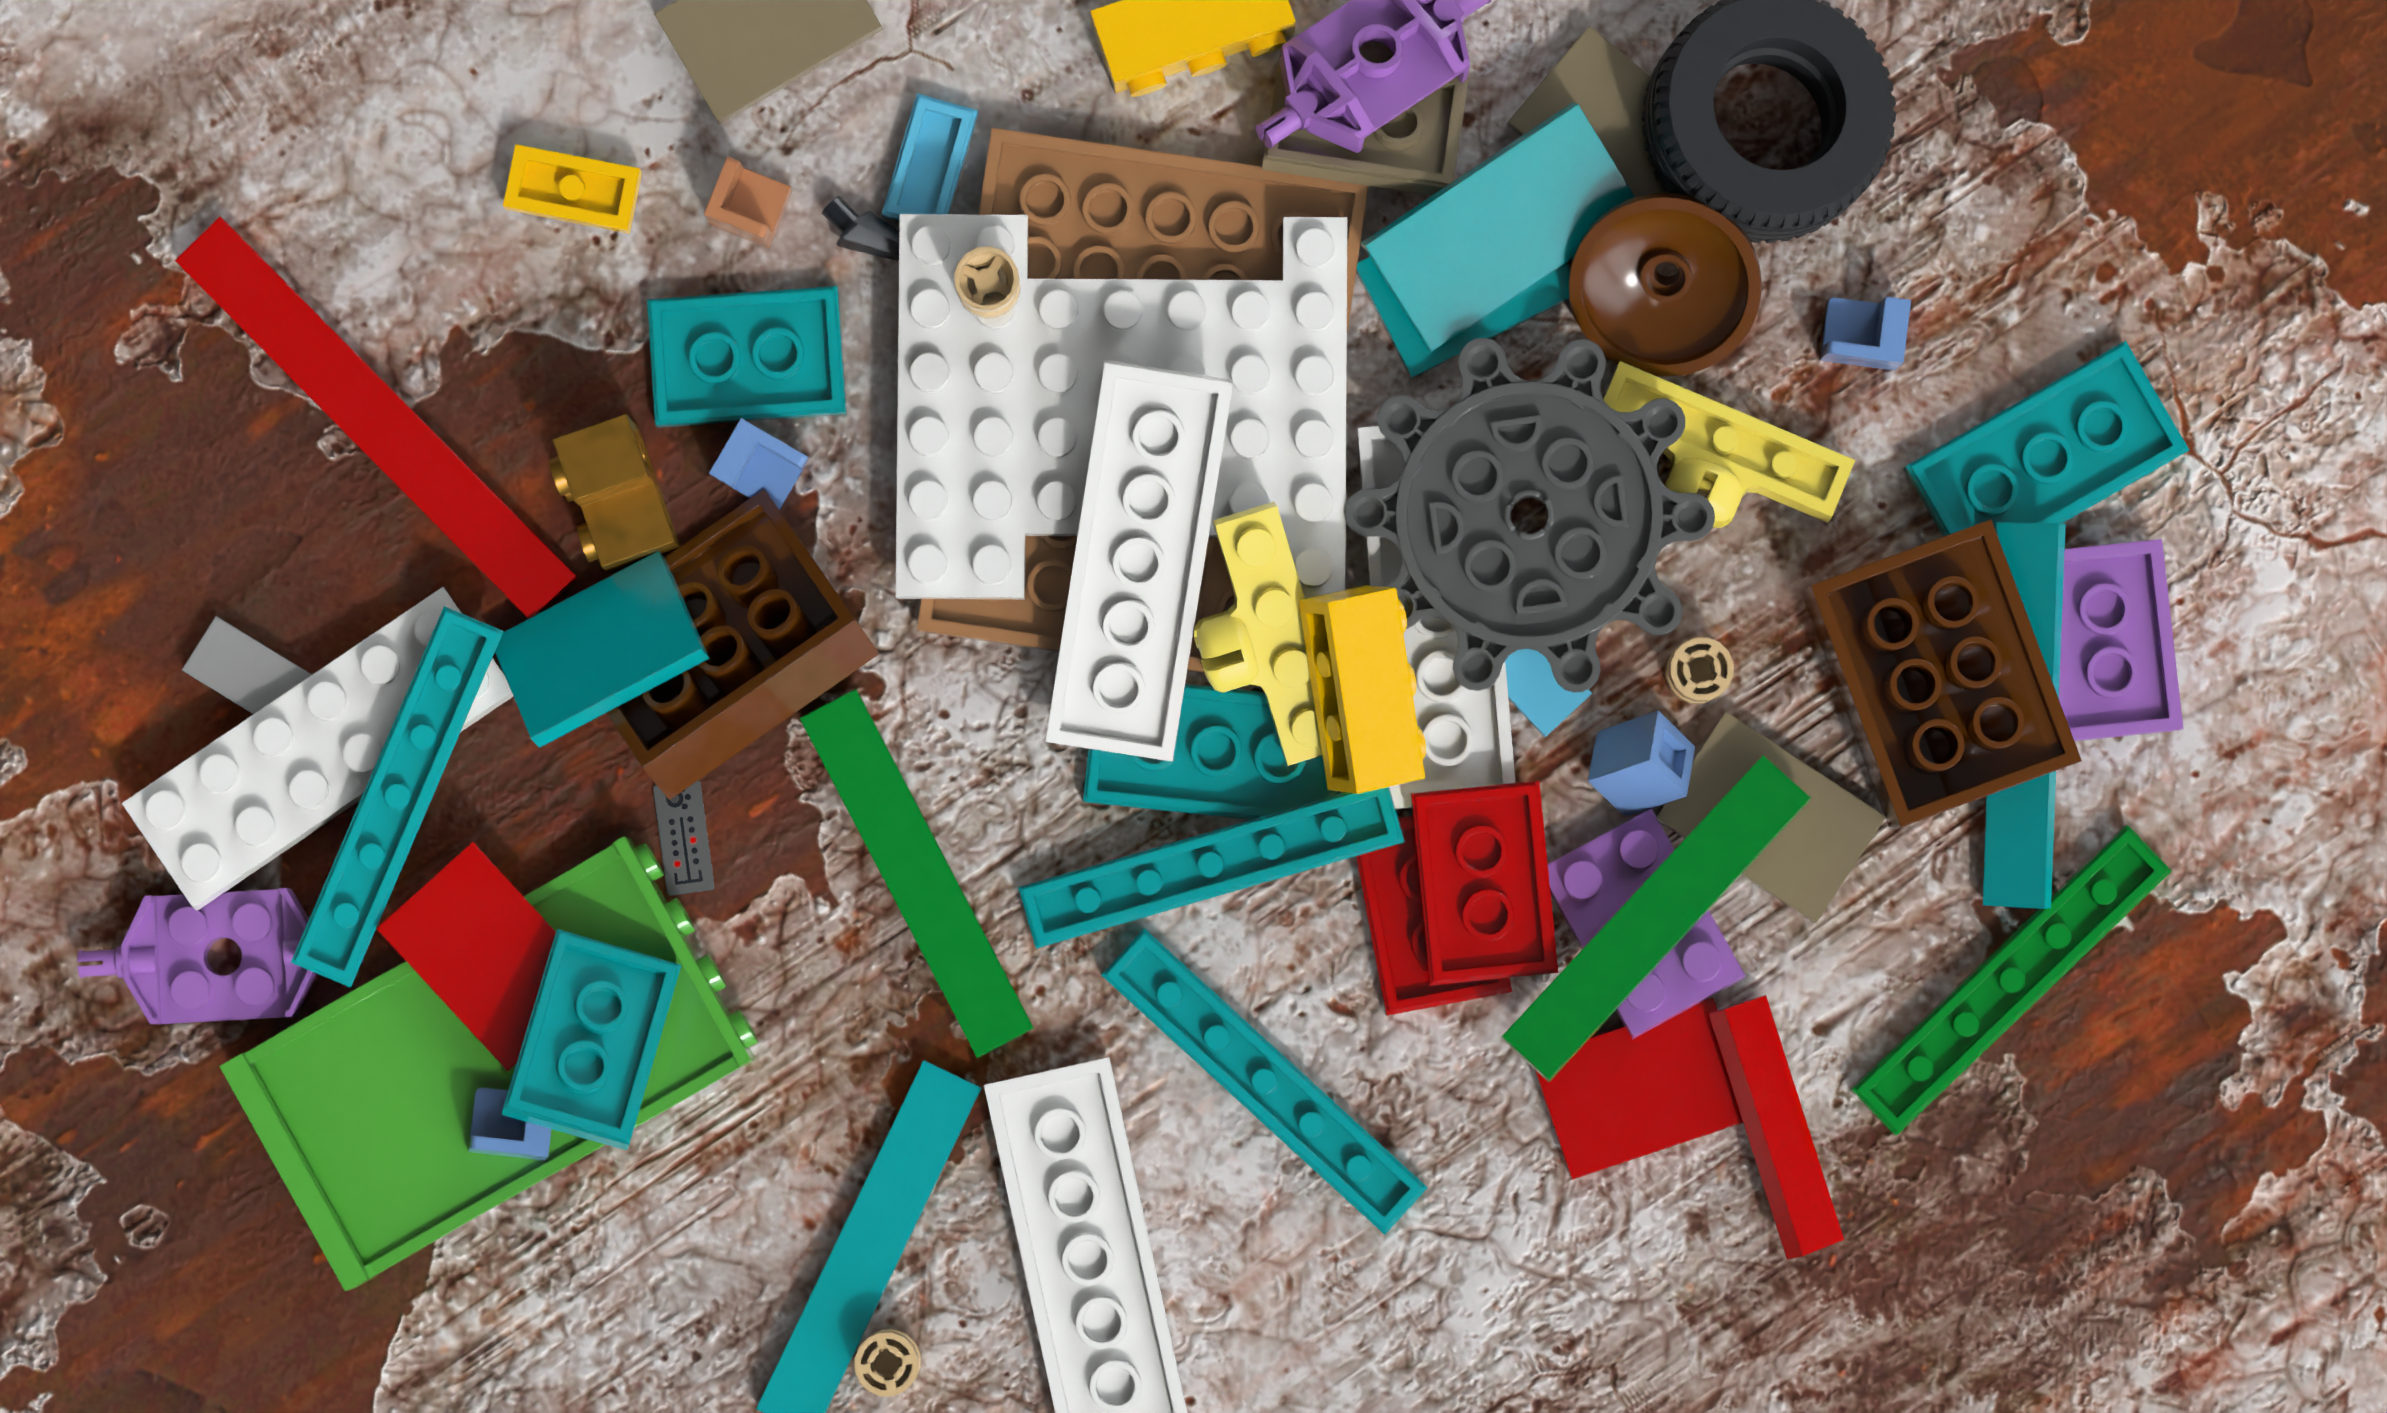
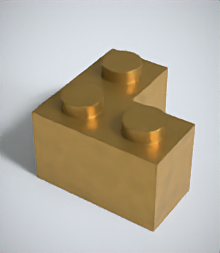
M627 414L553 439L558 456L548 459L549 467L560 495H565L568 502L574 500L582 508L586 523L580 524L576 528L582 548L589 562L599 559L602 568L607 572H611L632 565L657 551L663 554L680 547L640 428Z

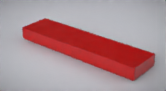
M1767 996L1753 998L1709 1013L1787 1260L1805 1256L1843 1241L1844 1237Z

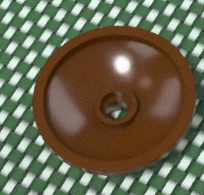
M1654 193L1642 195L1614 206L1589 227L1577 246L1572 260L1569 278L1570 302L1581 331L1588 340L1596 343L1602 349L1604 356L1616 364H1619L1620 361L1655 376L1667 377L1691 374L1721 361L1733 352L1749 333L1757 316L1761 301L1762 278L1760 264L1756 251L1744 230L1736 222L1721 215V212L1718 210H1713L1695 197L1683 194ZM1662 262H1671L1677 266L1678 272L1672 276H1663L1657 272L1656 266Z

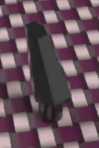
M840 196L834 198L824 208L822 215L841 233L836 243L839 247L899 261V230L875 216L870 210L859 216Z

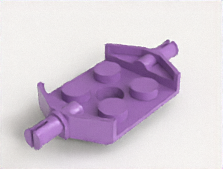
M1350 0L1281 46L1279 62L1286 94L1283 109L1255 126L1261 141L1265 139L1264 144L1268 148H1272L1276 143L1297 129H1306L1311 134L1355 153L1360 152L1363 148L1364 138L1455 77L1458 76V80L1461 83L1467 80L1470 61L1462 24L1464 18L1484 5L1489 4L1492 0ZM1368 42H1380L1387 45L1392 50L1394 56L1384 63H1372L1361 56L1359 48Z
M289 888L224 892L198 911L191 906L185 895L144 896L121 946H117L116 949L79 950L77 955V962L103 961L102 965L77 966L80 978L117 975L118 978H123L150 1024L297 1017L317 976V973L291 963L309 917L292 889ZM223 938H230L235 941L242 952L240 966L229 975L218 974L212 969L208 961L210 948L215 942Z

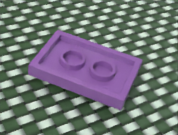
M2162 539L2065 549L2059 701L2074 741L2171 732L2184 729Z
M1652 809L1643 812L1548 864L1551 896L1581 949L1591 941L1674 851L1671 842ZM1710 911L1697 922L1616 1010L1632 1039L1745 978V973Z

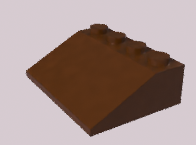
M765 489L665 557L709 659L607 712L642 768L669 800L879 655L875 646Z
M1992 520L1815 583L1801 591L1890 830L1907 826L2082 761Z

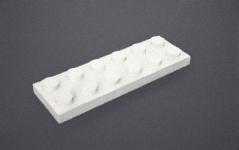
M1105 360L1045 742L1173 761L1233 380Z
M1379 426L1357 428L1362 490L1390 487L1398 481L1403 472L1404 459L1402 452L1380 432ZM1366 537L1370 586L1385 587L1393 582L1400 573L1402 566L1401 553L1398 547L1389 539ZM1429 617L1420 620L1411 628L1406 629L1403 635L1407 661L1413 668L1416 677V693L1413 696L1416 720L1426 742V755L1423 759L1425 778L1390 786L1395 808H1412L1410 793L1516 783L1505 662L1498 679L1492 686L1481 691L1468 690L1461 686L1454 676L1453 661L1458 650V636L1455 628L1448 621L1437 617Z
M444 587L122 803L196 911L361 800L443 607L445 606L461 613ZM493 658L461 732L513 697L505 675Z
M1110 1057L984 1085L1055 1413H1188Z

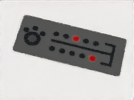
M699 780L671 800L665 796L657 785L654 786L653 792L667 894L672 896L713 890L715 886L701 782Z

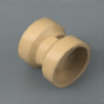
M991 246L977 247L966 253L957 264L954 274L955 288L963 307L971 314L984 319L998 318L1008 313L1017 303L1021 291L1018 269L1012 258L1003 250Z
M1693 638L1684 642L1669 656L1665 666V680L1669 690L1679 700L1688 704H1704L1719 697L1729 687L1734 676V662L1729 651L1720 642L1711 638Z
M882 1329L871 1334L859 1346L855 1356V1373L859 1383L868 1392L878 1396H895L904 1392L915 1381L921 1368V1352L916 1341L908 1333L898 1329Z

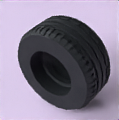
M1817 0L1717 1L1714 6L1710 5L1701 14L1693 18L1673 40L1654 68L1651 75L1652 78L1646 88L1648 93L1644 96L1643 106L1645 107L1642 111L1641 119L1644 122L1642 133L1646 139L1644 146L1645 151L1649 152L1647 159L1650 165L1655 168L1654 175L1657 180L1662 182V189L1666 193L1695 197L1713 210H1718L1721 212V215L1736 222L1753 243H1760L1761 241L1774 243L1777 240L1781 242L1790 241L1793 237L1797 239L1805 236L1807 233L1819 230L1822 226H1826L1842 214L1867 190L1871 182L1879 174V169L1884 165L1887 158L1886 154L1892 145L1890 139L1894 137L1895 127L1893 123L1896 121V112L1893 109L1896 106L1895 96H1892L1891 93L1894 89L1893 82L1889 81L1888 78L1890 75L1887 66L1882 64L1884 61L1881 52L1877 53L1875 49L1876 44L1872 39L1868 40L1865 37L1867 33L1862 27L1858 28L1855 25L1856 21L1850 16L1846 18L1843 16L1844 12L1838 7L1834 9L1830 6L1831 3L1824 0L1821 2ZM1744 64L1769 65L1789 73L1805 86L1817 105L1822 125L1821 144L1811 160L1797 169L1773 170L1755 165L1733 150L1718 127L1713 105L1715 88L1729 70Z

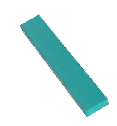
M1997 522L1998 539L2059 698L2066 524ZM2056 771L1987 796L1983 882L1984 906L2051 908Z
M445 606L443 607L291 963L348 987L352 986L504 631Z
M1390 787L1360 794L1344 792L1018 888L1037 949L1405 842Z
M1145 928L1101 975L1384 1235L1428 1188Z
M923 1060L759 1401L757 1410L763 1413L827 1412L982 1089L981 1087Z

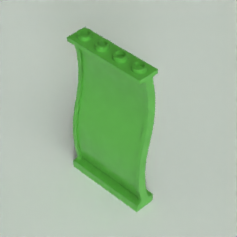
M623 836L613 842V845L525 895L524 898L555 931L560 929L681 965L635 1123V1129L741 1067L755 1061L756 1059L749 1047L758 1043V1039L742 1011L738 1009L730 1014L718 991L724 989L727 985L711 956L707 953L698 958L686 937L696 930L678 898L667 903L655 880L664 876V873L646 842L636 847L631 838ZM407 962L385 972L250 1051L241 1053L219 1066L345 1291L362 1285L424 1247L605 1146L602 1143L551 1129L549 1154L546 1160L468 1152L476 1090L479 1088H490L509 1091L516 1064L507 1072Z

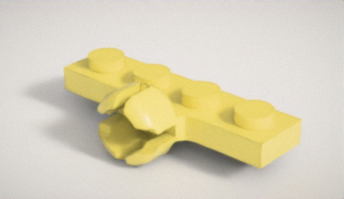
M1619 362L1603 399L1604 402L1618 412L1628 413L1640 409L1654 399L1660 398L1674 401L1682 408L1685 415L1684 432L1674 444L1667 447L1663 452L1671 460L1672 465L1665 486L1669 490L1678 493L1696 494L1698 489L1708 493L1706 499L1713 506L1715 513L1713 528H1722L1732 521L1742 497L1747 492L1758 493L1829 523L1855 463L1854 459L1624 362Z
M1273 501L1213 520L1234 590V604L1227 611L1198 620L1194 626V639L1196 647L1199 648L1202 656L1201 663L1205 675L1214 690L1221 693L1249 684L1262 687L1284 759L1288 766L1321 756V743L1298 601L1305 599L1278 507Z

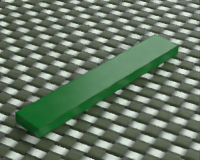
M855 689L801 717L800 720L976 1057L979 1058L1034 1029L858 690Z
M1762 755L1502 1035L1501 1039L1543 1078L1550 1082L1810 802L1811 797L1769 759Z
M2128 825L2123 826L2052 894L2051 908L2036 909L1849 1090L1893 1136H1897L2172 872L2171 869Z

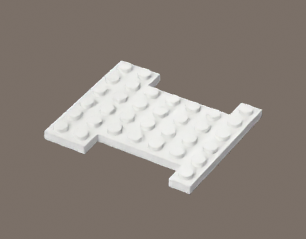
M900 214L896 515L897 599L1025 600V536H1078L1105 360L1233 380L1209 537H1217L1213 520L1274 501L1278 507L1304 597L1310 598L1345 590L1347 217H1283V280L1028 279V215ZM991 246L1003 250L1012 258L1018 269L1021 291L1017 303L1008 313L998 318L984 319L971 314L963 307L955 288L954 274L958 262L966 253L977 247Z

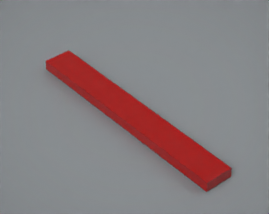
M221 216L175 259L182 269L528 619L543 612L578 578Z

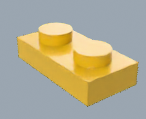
M515 144L503 207L509 211L630 234L642 171L636 167Z

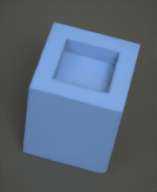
M1885 297L1880 303L1831 298L1826 306L1820 361L1895 371L1904 362L1911 300Z
M741 418L709 474L749 498L765 489L780 510L809 458Z
M1659 710L1600 730L1597 733L1588 782L1625 816L1663 805L1687 796L1695 746Z
M477 1089L474 1098L468 1152L546 1160L549 1154L551 1129L501 1115L508 1090Z

